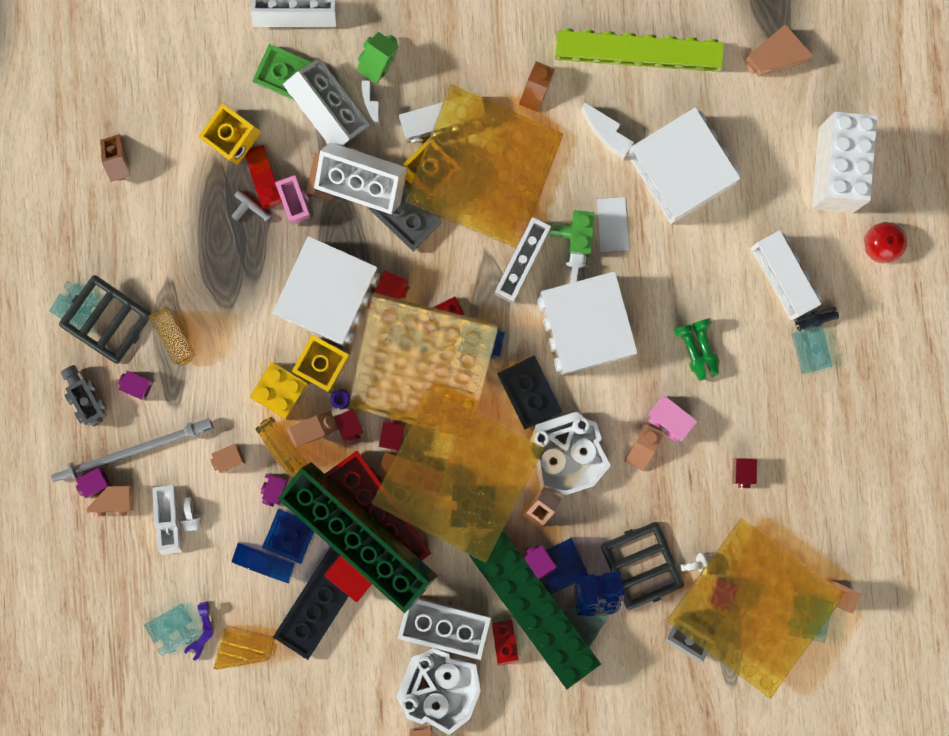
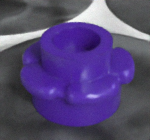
M339 389L331 394V404L336 409L344 410L351 403V396L344 389Z

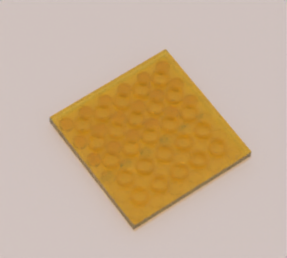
M451 84L449 85L405 202L516 249L532 219L563 133Z
M373 293L348 408L470 439L499 325Z
M430 390L371 504L486 563L544 447Z
M740 518L666 621L771 699L845 595L743 518Z

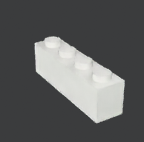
M251 0L253 27H336V0Z
M477 92L399 115L406 143L416 144L422 142L423 138L428 136L437 138L442 136L443 132L449 130L453 133L462 130L463 126L470 124L471 127L479 126L486 120V114L480 94Z
M532 217L494 295L512 304L514 303L551 229L550 225Z

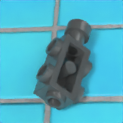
M76 365L62 370L60 374L69 384L65 388L67 393L64 396L70 405L74 404L77 410L74 414L79 423L84 422L85 425H91L92 427L102 423V418L107 416L105 412L107 407L104 401L96 396L95 392L97 389L94 383L85 378L80 379ZM85 389L86 395L81 397L80 391ZM93 407L96 409L95 415L90 414V409Z

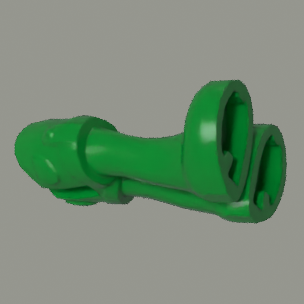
M711 318L692 323L702 355L697 350L690 324L673 330L675 336L681 337L685 342L691 357V362H689L690 369L695 373L699 381L707 379L705 368L703 367L705 363L712 377L719 375L718 365L720 361L718 355L713 354L707 339V329L712 325Z

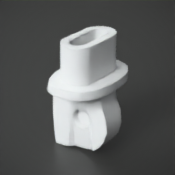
M570 254L569 262L566 263V266L572 267L570 283L579 281L581 268H588L586 255Z
M187 497L184 499L185 516L179 519V521L183 523L184 531L198 530L201 528L199 520L202 519V516L194 513L192 498Z
M699 553L695 562L682 564L681 570L698 569L703 575H706L708 571L715 570L714 557L711 553L706 555Z

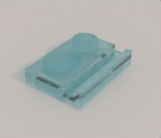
M822 326L791 334L802 374L833 367Z

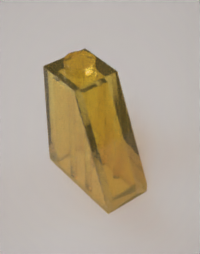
M166 307L148 316L173 363L184 366L192 362V358L196 354L176 312Z
M272 416L269 419L263 420L255 428L278 464L292 478L301 467L308 464L298 448H294L290 437Z
M227 625L223 629L213 669L219 670L268 661L271 656H275L278 644L275 643V639L271 636Z

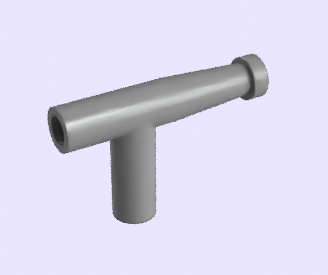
M241 190L235 193L234 196L242 203L231 215L233 219L238 221L248 208L261 216L266 222L271 218L270 214H267Z

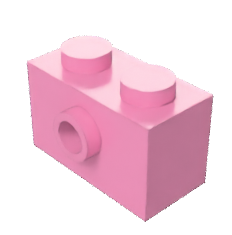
M294 175L275 182L291 225L311 219L306 204L310 202L306 190H301L296 176Z
M664 395L660 397L646 415L650 418L648 422L657 429L659 427L663 428L666 431L665 435L673 442L676 440L682 441L697 422V420Z

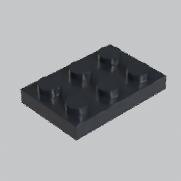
M535 355L497 373L524 430L562 412Z

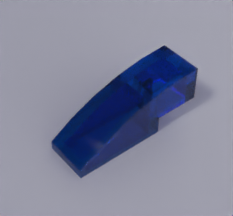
M240 542L237 543L231 563L288 584L291 582L297 562Z

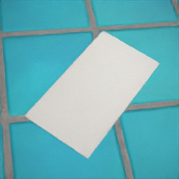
M625 197L597 199L601 252L629 250Z

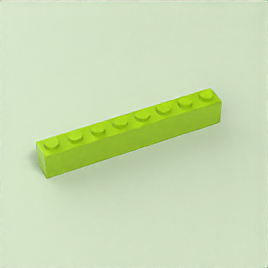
M563 28L562 31H557L555 60L720 72L723 62L724 43L718 42L717 39L698 41L697 38L688 37L685 40H681L675 36L656 38V35L646 34L644 37H640L634 33L615 35V32L605 31L603 34H599L593 30L574 32L573 29Z

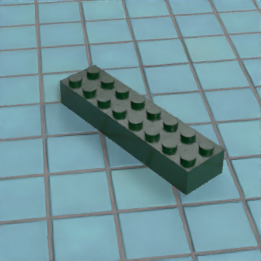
M312 462L300 468L277 498L403 613H406L414 606L438 577L433 570Z
M500 525L465 550L566 690L601 665L599 659L541 580L537 578L525 558Z

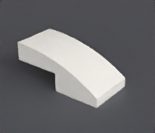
M362 81V92L367 111L375 126H380L379 102L371 101L370 81Z

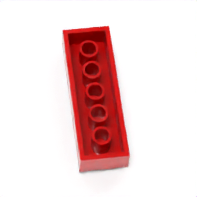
M356 450L325 473L421 561L433 553L359 450Z

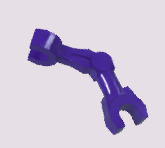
M208 601L197 605L199 615L202 618V629L204 632L198 640L189 644L184 650L185 654L190 649L196 651V655L193 658L194 661L200 657L205 643L214 634L209 619Z

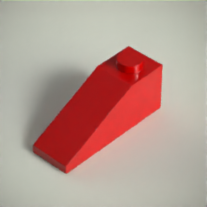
M264 145L249 149L245 157L262 208L266 210L283 204Z

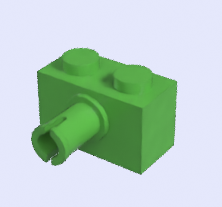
M380 32L373 38L371 36L368 37L363 45L365 50L358 57L359 65L357 71L377 84L388 73L399 47L397 39L393 35L384 36Z
M574 210L570 226L551 224L550 237L568 238L570 240L569 255L580 254L589 257L592 247L595 212Z

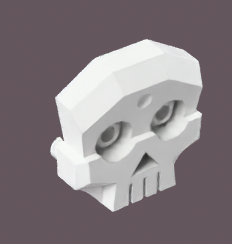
M573 412L535 426L533 435L526 448L531 462L536 463L540 489L545 486L552 492L568 495L595 486L611 466L599 444L602 438L596 422L586 419L577 412ZM568 432L565 444L554 438ZM582 447L587 449L585 456L579 453ZM552 457L557 459V464L554 466L549 463Z
M432 648L423 654L412 656L396 696L406 718L419 724L428 722L448 735L462 726L471 718L481 692L476 663L452 658L449 652ZM445 672H450L452 677L445 679L443 675ZM422 676H424L429 685L418 688ZM434 702H438L440 704V708L434 709L432 707V704Z

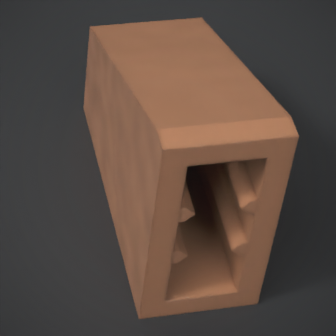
M785 24L746 58L745 63L746 68L752 74L755 73L759 77L804 64L813 55Z

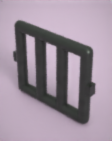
M93 275L79 295H75L71 301L72 305L60 320L59 326L113 363L118 364L131 345L136 344L140 338L138 335L152 317V313L97 275ZM97 285L106 294L79 330L71 325L70 321ZM114 297L124 305L97 342L87 334ZM132 309L142 317L118 351L113 353L105 346Z
M658 522L650 523L634 531L632 529L625 531L624 535L601 545L604 557L628 610L651 601L655 603L662 600L661 597L684 587L683 579ZM654 532L657 544L615 561L611 549ZM662 551L666 563L623 580L619 571L620 568ZM670 571L674 583L636 599H631L627 588Z

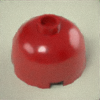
M893 222L875 224L867 231L864 237L866 254L877 263L894 262L904 254L907 248L905 231Z

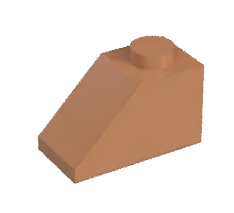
M331 411L286 428L294 448L324 438L339 430Z
M643 424L624 462L644 471L664 433L647 424Z

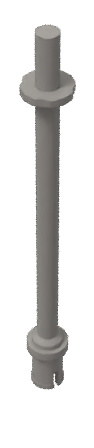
M210 418L193 424L189 422L182 430L78 466L69 463V469L52 474L51 479L53 482L72 477L75 481L80 473L184 437L194 439L199 434L213 431L212 421Z

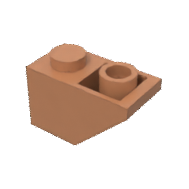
M108 486L87 508V513L93 512V516H106V512H114L115 516H127V511H134L133 486Z
M544 486L521 515L535 525L543 526L555 513L562 498Z

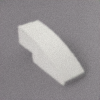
M584 103L581 111L593 133L612 153L624 160L634 142L617 132L620 126L619 123Z
M174 485L153 487L154 525L157 530L158 551L161 555L182 552V543Z

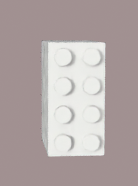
M696 107L631 146L627 154L670 224H673L730 189L740 180L739 169L735 164L730 163L727 150L723 146L720 147L716 141L718 137L712 128H708L705 123L707 120L701 111L698 112Z
M833 112L818 128L812 209L854 213L871 201L877 126L876 115Z
M308 236L273 310V314L300 328L346 347L347 344L351 345L355 336L353 330L356 325H360L364 317L362 310L364 306L368 307L373 296L371 295L372 288H377L381 279L380 272L376 266Z
M615 271L541 291L537 303L540 312L544 311L545 318L542 320L545 332H550L551 338H549L548 343L551 352L555 351L556 358L553 361L556 372H561V376L633 357L637 354Z

